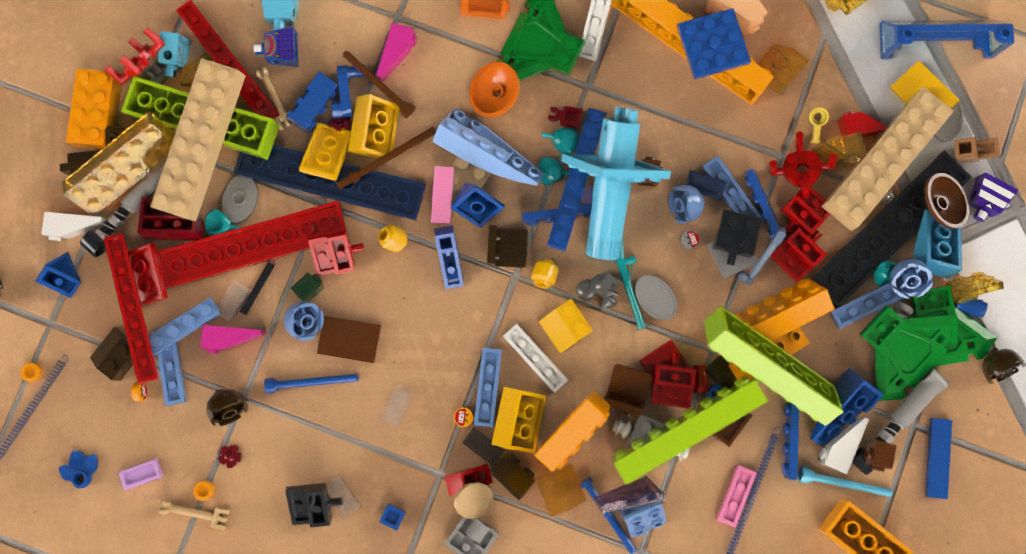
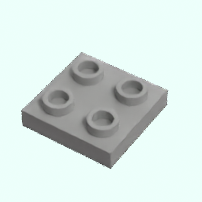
M462 517L446 540L445 545L457 554H486L498 537L499 532L479 518L470 519Z

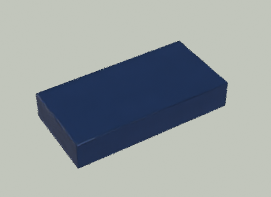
M690 170L685 185L697 188L703 195L721 200L727 181Z

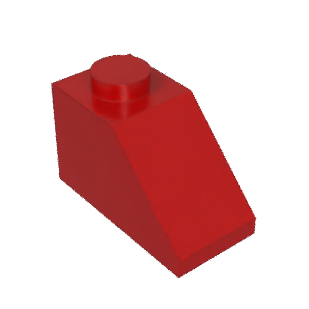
M846 112L837 121L843 142L877 135L886 130L885 125L863 112Z
M488 464L445 476L449 495L457 494L464 485L472 482H479L485 485L493 483Z

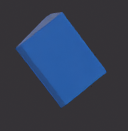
M464 183L451 205L452 210L479 228L505 207L503 203L480 187L470 183Z

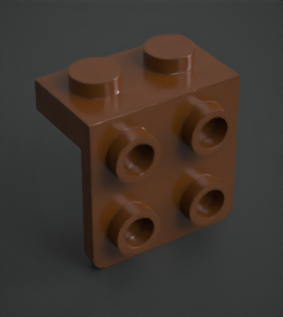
M616 364L613 368L607 394L604 397V400L611 405L609 410H620L626 412L625 414L630 417L641 416L652 375L648 372Z

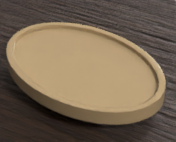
M479 482L466 484L455 496V509L461 516L474 519L481 517L490 509L493 503V493L485 484Z

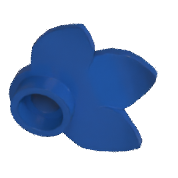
M73 450L70 455L69 465L59 467L61 477L66 481H71L76 488L87 487L91 483L92 474L98 468L97 456L91 454L86 457L82 452ZM81 475H84L85 478L83 482L80 480Z

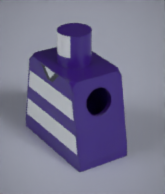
M986 172L977 176L969 199V205L977 209L973 218L977 221L985 222L987 216L994 217L1001 214L1017 194L1018 189Z

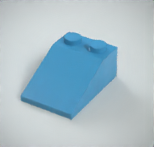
M926 209L913 251V259L925 263L932 272V275L948 279L962 271L961 227L949 229L942 226Z

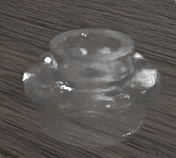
M889 190L880 200L879 204L884 207L891 204L893 200H896L894 198L895 194Z

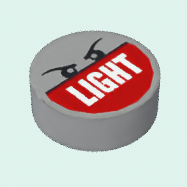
M687 230L682 234L680 242L685 249L692 250L700 244L701 239L696 231Z

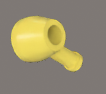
M822 107L814 108L809 114V121L813 125L810 143H820L821 126L828 122V111ZM816 113L820 114L819 120H815L814 115Z

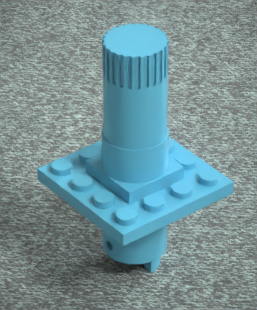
M615 107L614 118H603L598 155L562 154L561 161L567 163L568 167L578 168L580 172H587L590 176H595L585 254L593 258L602 260H617L620 258L632 182H644L645 178L654 182L670 179L671 171L635 159L641 125L640 122H637L639 111L635 109Z

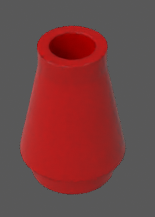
M694 365L696 378L693 393L709 392L710 384L706 366Z

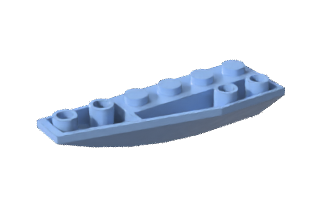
M456 108L439 124L432 141L462 160L482 170L510 180L537 186L544 176L542 171L488 127Z

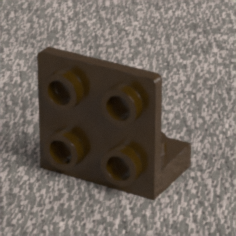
M489 225L487 265L525 268L528 231L499 229L497 225Z

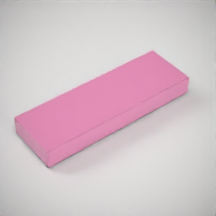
M435 166L431 224L451 225L454 167Z
M737 464L716 520L736 528L757 472Z

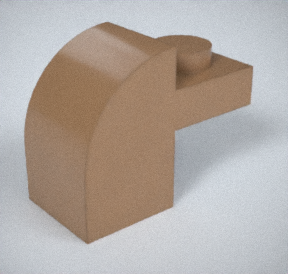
M971 137L954 140L955 159L959 162H979L983 159L1000 157L998 137L980 140Z

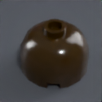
M994 348L986 353L988 356L982 363V372L989 384H993L992 380L997 378L998 382L1019 372L1017 367L1022 365L1024 368L1026 363L1017 352L1011 349L999 350Z
M220 389L207 402L206 412L212 425L215 426V423H219L220 426H225L240 419L241 415L239 414L243 411L246 413L248 405L243 396L236 390Z

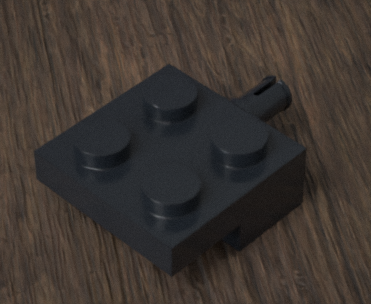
M725 209L722 211L713 249L729 253L727 265L735 266L737 255L748 258L754 255L761 218Z
M326 483L289 486L285 490L292 525L310 524V528L330 526L332 520L331 506L343 505L342 497L330 498Z

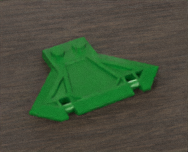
M527 0L525 7L529 9L527 13H520L500 53L505 57L503 61L497 60L496 62H503L511 66L516 71L519 81L549 69L570 76L585 45V40L567 34L554 0Z
M951 286L931 288L920 297L911 296L914 311L910 318L958 314V341L954 345L948 342L944 346L948 352L934 367L969 361V355L974 354L976 360L983 359L998 338L954 306ZM940 335L936 341L938 342L942 336ZM971 342L972 347H967V343Z
M886 305L862 330L859 335L874 347L875 388L884 394L879 401L904 399L907 394L903 390L908 385L914 388L948 352L944 348L948 342L954 345L958 341V314L901 318ZM941 335L942 338L937 342L936 339ZM901 378L902 380L896 385L895 383Z

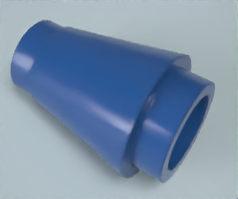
M958 297L955 307L976 318H983L986 314L988 303L983 302L982 299Z

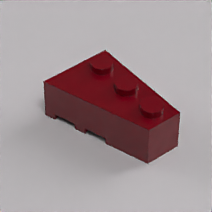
M142 196L137 233L145 240L196 241L202 239L204 222L199 217H197L196 221H192L150 207L152 200Z

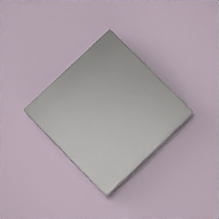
M714 242L707 245L723 280L754 266L758 261L755 253L751 258L737 255L735 266L727 265L729 253L713 249Z

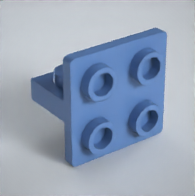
M655 492L618 507L631 537L641 536L646 531L652 528H659L667 522L663 505L658 500Z

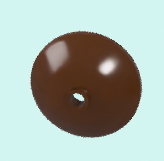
M946 173L932 175L927 180L924 189V199L928 211L939 224L946 228L957 229L966 224L970 212L965 191L956 179Z

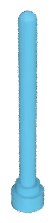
M801 466L798 472V481L808 484L809 482L816 481L891 497L893 494L892 490L817 474L808 467Z

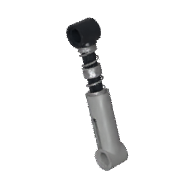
M165 153L159 154L153 160L152 167L121 199L122 205L120 204V208L114 211V214L111 213L105 224L102 223L103 226L100 229L90 231L82 237L80 245L92 256L99 257L106 251L103 238L112 236V233L122 226L124 220L129 218L130 213H137L141 207L142 196L149 199L156 192L168 155Z
M932 368L890 415L891 421H888V425L879 431L875 440L891 444L894 436L898 435V431L900 429L906 430L930 401L948 386L949 381L936 369ZM868 445L865 448H859L852 461L865 475L873 471L872 466L865 464L864 453Z

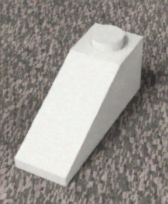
M44 212L41 234L48 236V240L61 241V238L70 239L102 227V223L105 224L107 219L97 216Z
M859 417L857 421L849 425L821 450L819 463L840 473L847 474L869 419Z

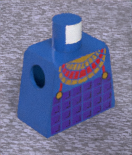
M293 26L265 32L264 43L254 44L255 55H264L265 60L271 65L299 67L298 33Z

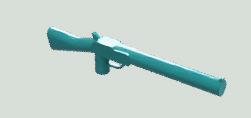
M622 238L620 258L613 261L617 263L638 326L637 330L646 328L630 281L631 275H629L626 267L630 265L633 274L631 264L636 263V258L634 255L624 258Z

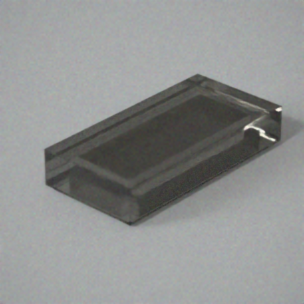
M475 427L462 442L492 466L496 464L505 451L499 446L491 445L492 440Z

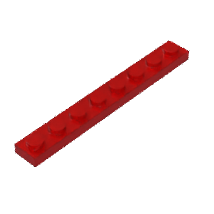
M192 0L176 9L177 13L216 63L237 69L246 75L240 95L253 112L273 120L280 114Z
M121 233L104 237L137 382L141 385L159 380L125 235Z

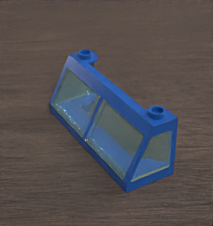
M997 20L881 21L879 23L881 59H891L894 52L900 50L903 44H911L913 41H973L974 50H982L984 53L983 58H994L1014 43L1013 24Z

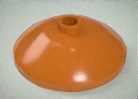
M492 62L482 67L476 73L470 85L469 99L473 109L478 114L487 118H495L506 113L515 103L519 93L520 84L516 71L503 62Z

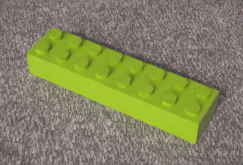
M133 76L121 112L132 118L176 131L189 93ZM235 107L222 146L268 160L280 124L271 118Z
M718 307L704 320L707 345L713 352L717 351L728 362L736 364L741 371L752 375L757 382L764 383L772 392L780 394L785 401L793 403L801 412L809 414L814 421H819L826 426L843 413L836 388L832 383L724 307Z
M744 376L735 380V385L732 387H724L716 392L717 396L701 400L699 402L700 406L694 409L693 407L686 409L682 412L683 416L678 419L675 417L665 422L666 426L661 429L656 427L649 431V436L644 439L639 437L630 443L632 446L627 449L623 447L613 453L614 456L611 458L625 484H629L768 402L756 380L749 377L745 378Z

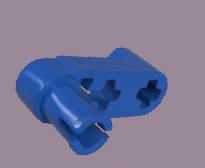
M337 66L341 101H331L333 119L352 117L348 80L365 76L354 66Z

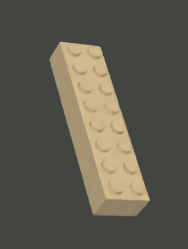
M201 58L150 207L192 221L197 220L246 76L239 70Z
M922 87L910 98L886 127V130L881 133L821 207L852 231L859 227L954 110L926 88Z

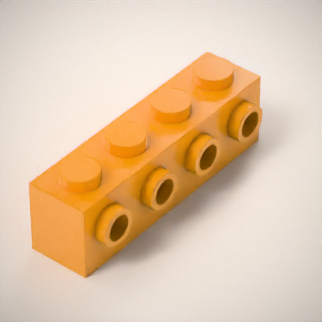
M800 327L772 341L790 355L810 344ZM733 362L728 365L736 379L743 376L754 379L749 373L741 371Z

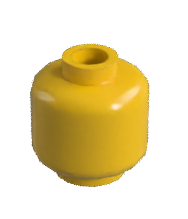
M387 225L379 232L378 239L380 245L385 249L398 252L407 244V234L402 228Z
M550 259L536 262L531 275L534 284L544 289L553 286L557 279L558 267Z

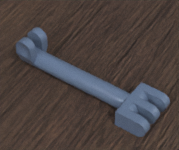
M780 227L774 234L772 241L749 274L744 271L739 273L738 278L741 282L749 286L753 283L778 244L780 245L786 236V229L784 227Z

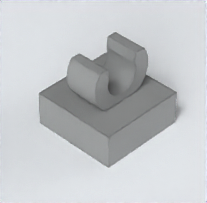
M157 61L144 73L150 81L161 85L170 78L164 76L165 68Z

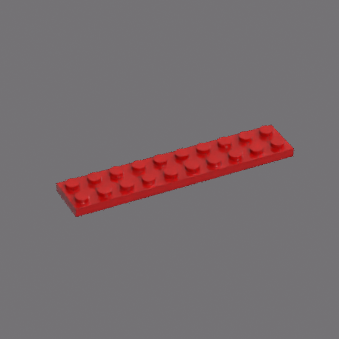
M335 201L160 250L157 253L165 287L170 289L310 249L308 238L347 231L340 202Z

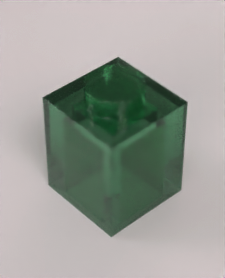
M307 272L291 289L302 301L310 302L324 287L321 285L323 281L316 274L312 276V274Z

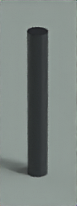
M270 262L267 263L240 310L242 314L247 315L275 265Z

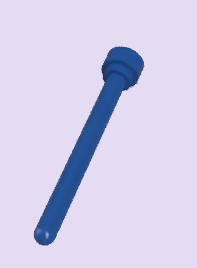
M357 374L284 381L265 378L264 388L265 393L270 394L282 388L356 382L359 376Z

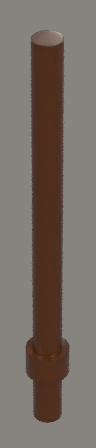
M429 128L363 168L348 173L347 177L336 183L338 189L340 190L350 183L358 182L362 176L436 134L435 128Z

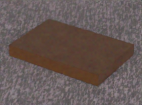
M324 316L317 354L375 363L381 325Z

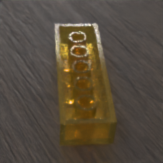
M149 111L62 182L63 195L90 215H97L168 157L175 133Z

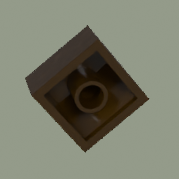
M116 327L110 331L90 357L95 367L111 380L121 381L133 366L127 336Z
M506 453L490 470V473L519 501L535 482L533 478L535 474L528 467L523 469L518 464L520 460L513 453L511 455Z

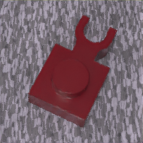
M564 106L563 111L556 107L550 108L551 112L556 113V115H549V121L556 122L560 120L561 126L579 129L583 109Z

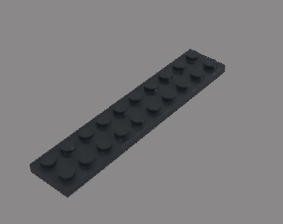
M945 150L811 278L812 281L828 290L835 308H839L874 274L876 268L882 262L887 261L920 229L924 211L927 209L924 189L927 180L932 175L946 173L956 179L962 187L972 178Z

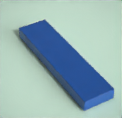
M930 418L925 497L948 499L952 420Z

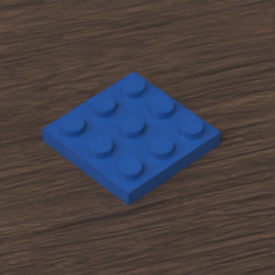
M734 8L678 23L677 28L694 80L751 63Z

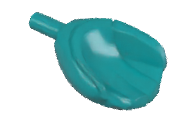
M571 127L557 129L553 134L541 133V137L552 139L554 147L564 154H572L578 145V133Z
M547 156L542 157L537 167L544 173L540 181L543 185L558 182L563 179V175H568L570 171H563V167L558 161Z
M217 209L209 211L206 215L205 226L206 233L209 236L242 227L231 225V220Z
M884 261L876 268L874 282L878 287L890 282L891 271L896 265L894 261Z

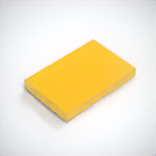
M919 60L889 87L905 104L922 87L926 88L950 108L959 101Z
M317 122L299 171L336 181L348 152L351 130L342 128L341 131L336 132L333 126L329 127L327 124Z

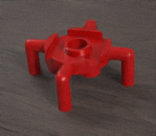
M149 27L143 33L155 44L149 46L146 43L142 46L132 37L128 43L139 54L137 57L133 56L130 59L123 55L119 59L126 66L123 69L125 72L122 75L110 65L105 67L104 71L119 84H125L133 76L140 75L142 70L150 63L148 62L150 60L149 57L154 58L157 52L165 45L164 40Z
M799 131L796 133V152L786 156L782 168H777L775 160L770 161L769 173L771 176L784 175L787 182L789 181L793 186L801 188L803 198H808L810 196V186L815 184L821 177L822 170L835 169L837 155L835 153L830 154L829 161L822 163L816 152L804 150V134ZM799 166H806L808 170L806 172H799L797 168Z

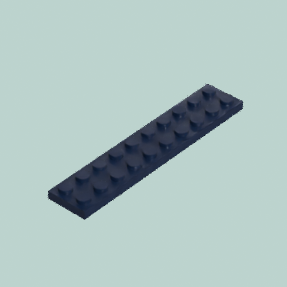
M273 145L268 160L243 152L239 153L234 169L235 175L417 221L426 189V184L373 170L362 176L358 182L350 183L339 190L336 183L347 177L348 173L354 170L357 171L362 167L343 163L338 178L334 181L300 172L299 167L304 157V152Z

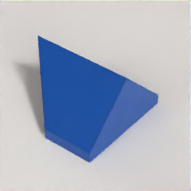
M69 252L45 264L35 282L69 298H72L81 283Z

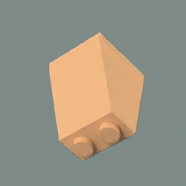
M708 0L704 7L708 14L734 8L743 36L747 33L753 34L759 30V25L764 22V18L768 13L760 0Z

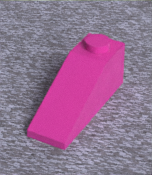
M392 23L376 74L377 78L382 82L408 56L412 47H415L417 36L415 35L414 28Z
M203 325L200 348L207 349L206 353L218 354L219 350L226 351L264 336L266 331Z

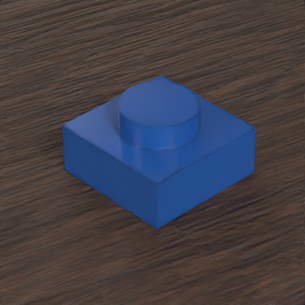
M388 503L379 522L397 531L406 511Z

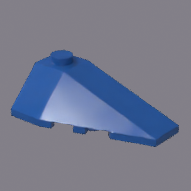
M850 368L841 375L835 384L843 413L826 426L818 421L810 436V439L822 447L840 434L842 427L847 423L853 424L857 421L856 416L863 411L865 413L870 411L884 395Z

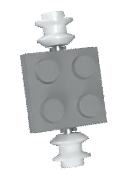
M641 415L638 416L634 428H631L630 421L623 423L622 418L619 421L615 420L612 431L615 432L614 436L618 433L621 434L622 439L627 438L628 435L630 436L627 449L632 446L630 443L639 437L644 439L649 436V431L656 427L661 429L666 424ZM690 448L676 455L679 456V461L687 458Z

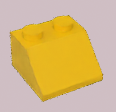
M572 299L539 321L559 353H562L593 331Z

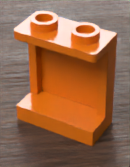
M461 0V15L505 19L506 13L510 12V1Z

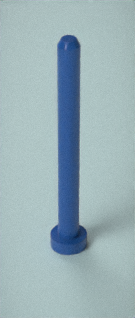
M588 477L579 484L581 488H586L629 553H636L635 546L592 485L593 479Z

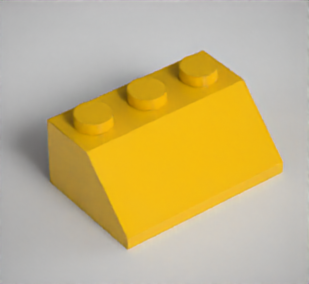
M371 94L356 97L348 152L363 157L380 158L392 151L399 107L395 103Z
M504 387L491 445L535 453L546 396Z

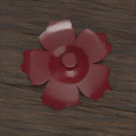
M350 117L331 118L328 125L329 127L333 126L336 132L341 131L342 128H350Z
M224 445L221 447L220 454L222 456L218 457V462L223 465L226 464L227 468L232 469L237 464L236 462H241L242 459L241 453L238 452L239 447L236 445H230L229 447Z

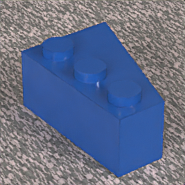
M319 71L301 98L299 97L294 108L286 115L287 120L305 133L308 129L312 131L317 123L315 119L318 114L321 116L328 108L325 104L329 99L333 100L339 92L336 90L338 84Z

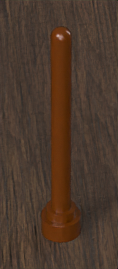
M349 51L343 52V57L400 108L401 114L406 119L415 111L416 107L411 102H404Z

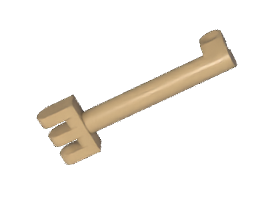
M265 66L262 68L263 70L255 72L258 78L263 80L280 114L274 119L280 124L279 129L281 131L284 129L281 122L284 121L287 127L291 126L286 116L288 112L285 111Z
M161 501V509H159L158 513L166 515L169 512L210 520L212 521L211 528L225 530L226 525L218 523L219 521L227 522L228 518L220 515L221 513L229 514L230 510L216 507L214 513Z

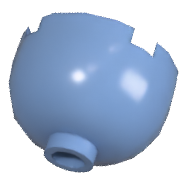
M690 185L673 187V192L669 193L668 203L671 214L675 213L677 217L674 220L679 224L695 221L702 214L705 201L702 194L697 188Z
M905 259L894 266L891 271L890 281L894 292L900 297H920L932 287L933 275L928 266L922 261Z
M296 302L284 314V327L288 334L298 340H311L316 337L315 334L318 330L321 331L323 327V312L314 303Z

